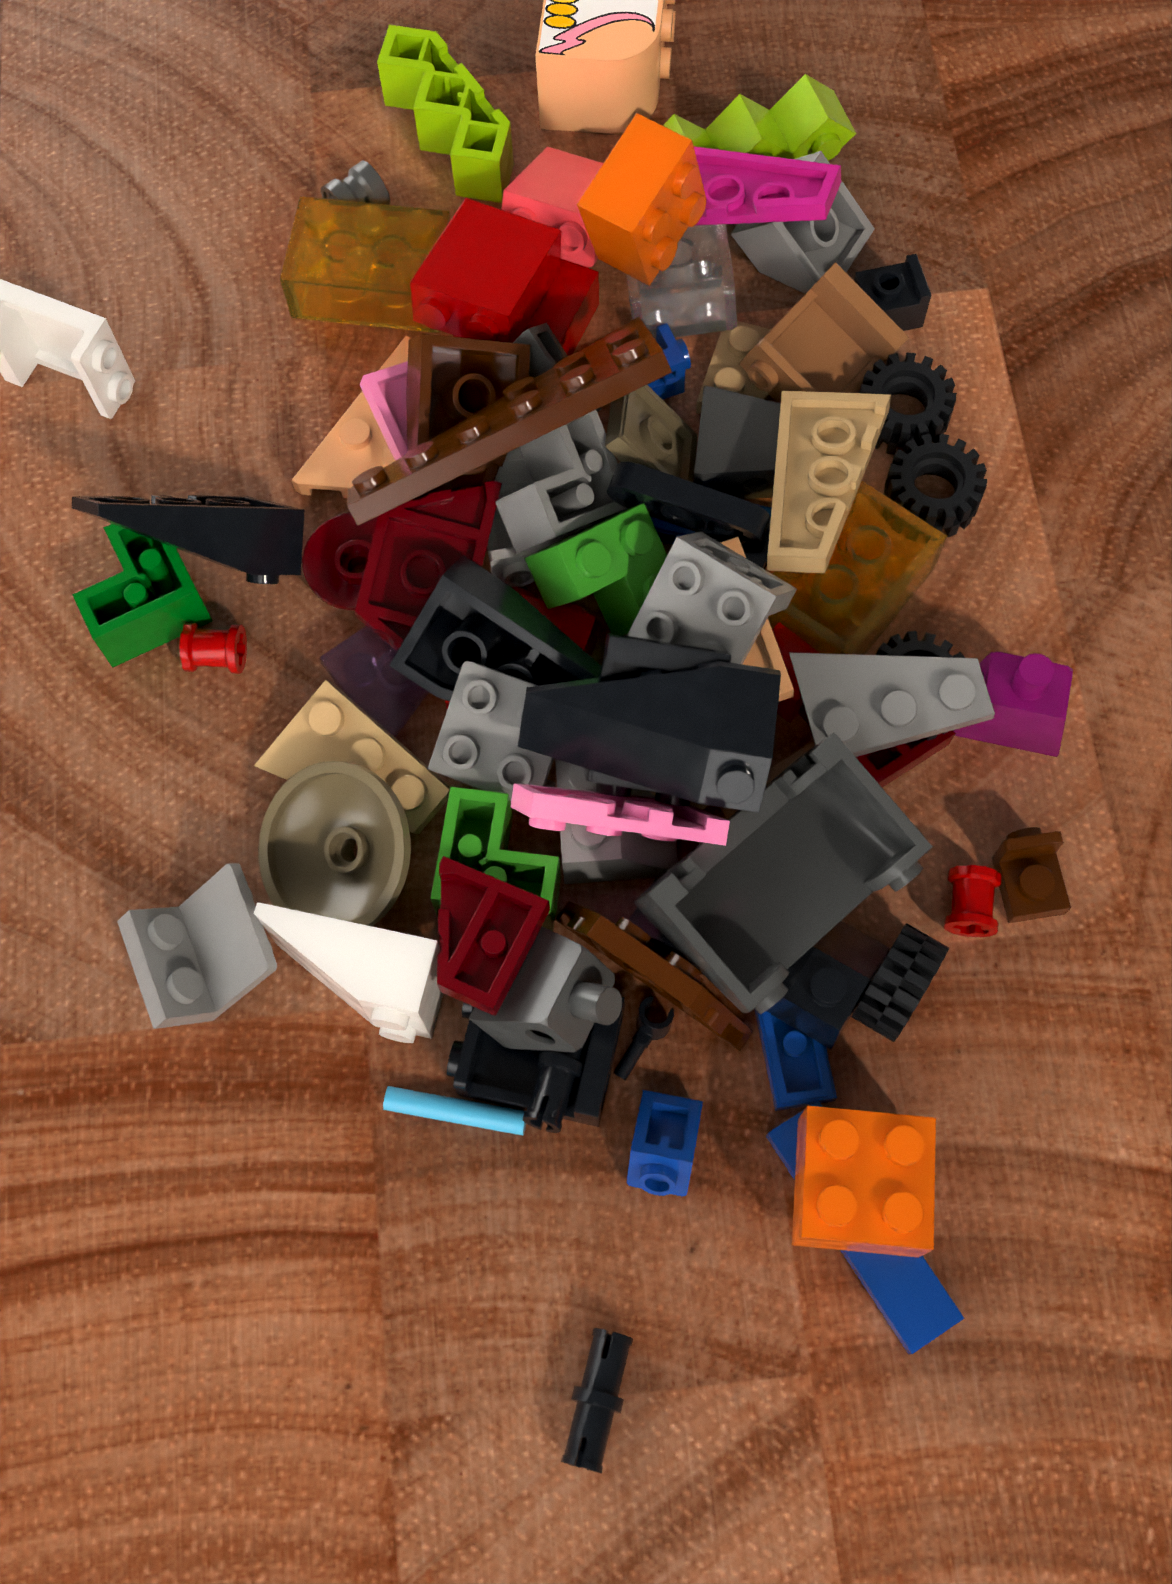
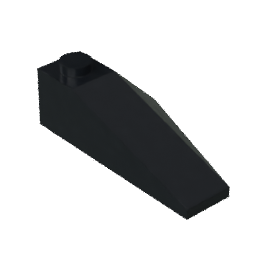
M151 495V504L149 499L131 496L72 497V509L221 566L246 573L247 582L278 584L279 575H301L305 509L249 496L188 495L187 499L166 495Z
M464 555L442 575L389 665L434 696L447 701L451 700L461 667L465 661L476 662L538 686L600 678L602 667L511 586Z

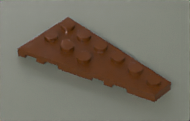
M640 316L583 350L563 358L554 367L536 378L526 377L511 384L503 391L504 397L430 441L417 445L403 457L384 468L382 466L373 467L361 473L352 481L354 486L348 489L347 507L359 526L672 373L666 356Z

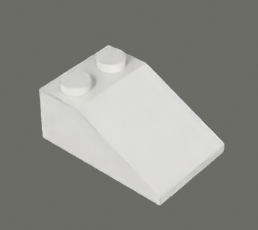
M257 902L254 915L275 943L373 1026L380 1027L379 1035L403 1043H414L415 1036L432 1039L443 993L440 992L437 985V955L440 953L437 940Z

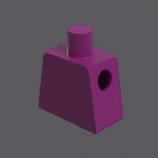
M998 651L990 652L979 664L995 712L994 718L953 730L956 733L955 736L1057 757L1060 752L1066 721L1073 669L1067 665L1053 663L1042 654L1034 653L1023 657Z

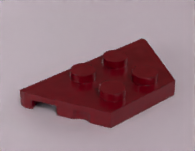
M489 481L484 482L482 486L452 492L451 489L429 493L426 497L412 499L377 516L354 616L398 652L442 575L462 555L479 566H483L497 507L495 501L499 498L502 483Z

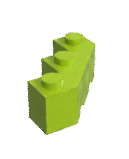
M389 25L377 61L385 106L414 110L420 150L450 155L456 196L502 203L503 190L509 184L514 166L510 121L499 108L495 110L487 101L484 89L463 63H456L448 53L447 44L436 31Z
M806 74L770 110L739 94L706 129L676 114H673L663 125L691 139L693 146L787 159H797L822 151L829 161L837 156L841 148L856 135L834 90Z

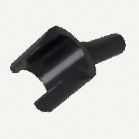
M649 996L641 1002L636 1017L637 1031L632 1038L633 1041L613 1074L624 1081L627 1080L645 1048H648L651 1041L664 1038L670 1030L674 1018L673 1008L669 1011L667 1019L661 1023L650 1022L645 1016L653 1003L654 996Z

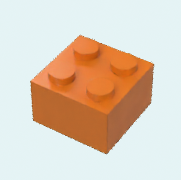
M636 113L577 203L578 210L599 260L650 286L659 271H665L671 265L677 252L679 240L688 227H693L699 222L706 207V195L693 141Z
M807 1105L798 1118L792 1245L917 1258L933 1251L936 1118Z

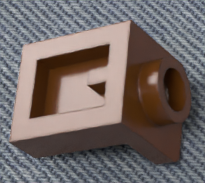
M1038 827L1016 830L1006 836V840L1001 843L992 856L994 869L1002 875L999 889L1008 923L1065 915L1071 909L1056 854L1064 843L1060 831L1042 833Z

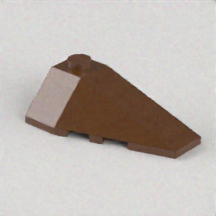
M421 334L409 339L406 388L407 452L417 445L430 441L504 397L503 391L508 386L529 377L531 345ZM508 453L416 498L426 497L429 493L448 489H451L452 492L482 486L484 482L495 481L499 467H503Z

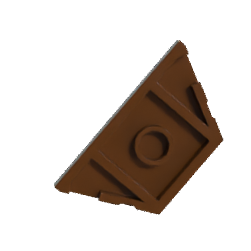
M568 901L555 919L562 926L738 1051H741L752 1035L753 1031L701 985L704 979L700 977L701 972L695 966L672 951L666 959H663L652 951L655 945L649 941L651 937L625 917L621 916L617 923L614 924L601 914Z

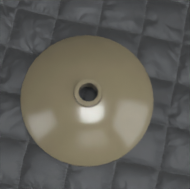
M337 761L321 762L308 766L294 774L281 786L265 813L258 846L262 881L274 906L367 926H373L378 923L395 904L407 878L411 855V839L407 818L398 797L391 787L376 773L365 767ZM357 843L358 853L355 858L353 850Z

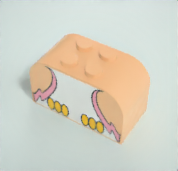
M544 0L535 55L540 129L617 134L623 133L636 113L649 119L657 107L660 80L670 78L672 48L664 47L665 42H674L676 11L667 9V4H675L676 0Z

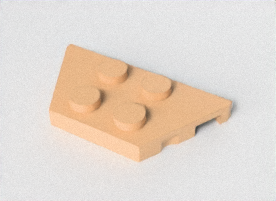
M406 335L379 370L408 361L409 339H411L409 336ZM363 391L293 477L294 489L299 494L311 495L312 489L341 491L342 497L347 498L348 489L354 486L352 481L358 475L373 467L382 466L384 468L395 461Z

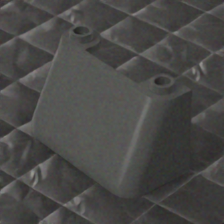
M833 733L801 755L766 785L759 813L737 810L727 819L730 823L726 846L704 842L699 843L645 890L633 903L742 1013L751 1012L755 1008L759 1014H762L774 1006L788 992V988L782 982L789 975L790 972L787 969L872 892L880 890L887 885L896 892L912 881L923 870L918 860L933 846L840 738Z

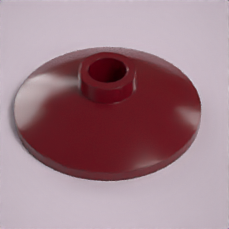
M350 512L343 513L325 521L308 539L302 557L303 573L312 592L328 605L344 610H355L364 571L360 573H351V571L357 565H366L377 517L358 526Z

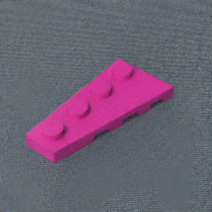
M694 146L706 195V207L696 225L826 220L841 184V165Z

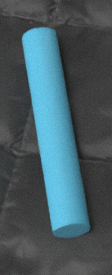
M392 1086L387 1087L384 1097L383 1110L522 1136L526 1128V1123L522 1120L526 1111Z

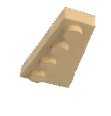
M782 391L767 571L826 572L889 413L891 394Z

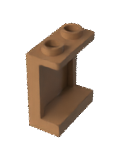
M835 262L787 314L750 350L739 365L747 372L750 381L755 387L763 392H767L778 403H781L782 391L856 393L863 383L866 372L868 370L872 372L874 363L880 359L885 362L888 356L894 354L909 337Z

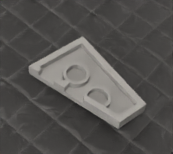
M789 653L815 745L835 733L853 755L858 757L992 720L995 715L978 658Z

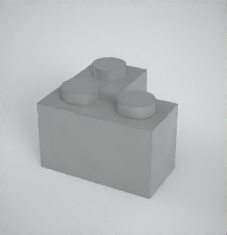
M597 410L519 447L534 483L495 501L516 554L628 509L613 501L607 494L608 486L618 463L615 456L605 447L606 433Z

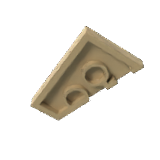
M328 680L322 683L254 765L286 780L302 769L321 762H347L365 767L376 773L391 787L403 807L409 832L414 834H420L448 801L450 786L433 771L428 770V766L333 682Z

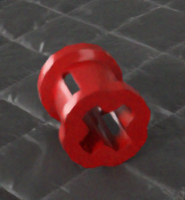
M186 622L180 635L179 644L183 670L194 672L200 666L226 667L232 674H241L245 668L247 656V638L244 626L242 624H233L227 630L199 628L196 622Z
M979 865L950 868L947 880L953 885L951 914L944 918V929L952 934L966 937H990L996 935L999 923L993 918L995 888L1001 885L1002 875L993 868Z

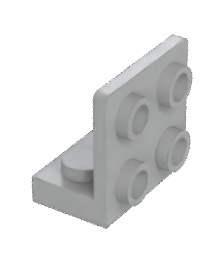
M703 532L678 536L634 620L628 636L725 651L731 655V663L743 664L768 616L787 609L797 588Z
M465 661L461 667L427 769L484 791L508 793L510 801L512 799L514 783L555 787L556 782L547 779L554 758L517 747L527 687L538 685L473 661Z
M239 863L226 864L179 907L128 910L117 921L153 1029L214 1021L276 971L277 962L271 943L267 938L263 925L254 915L256 906L253 895Z

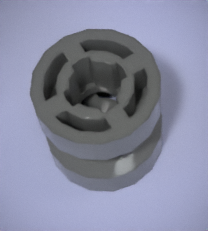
M364 160L349 169L348 177L342 180L335 178L321 187V195L327 209L335 221L346 231H351L360 225L363 221V216L368 212L378 213L390 205L389 193L376 170Z

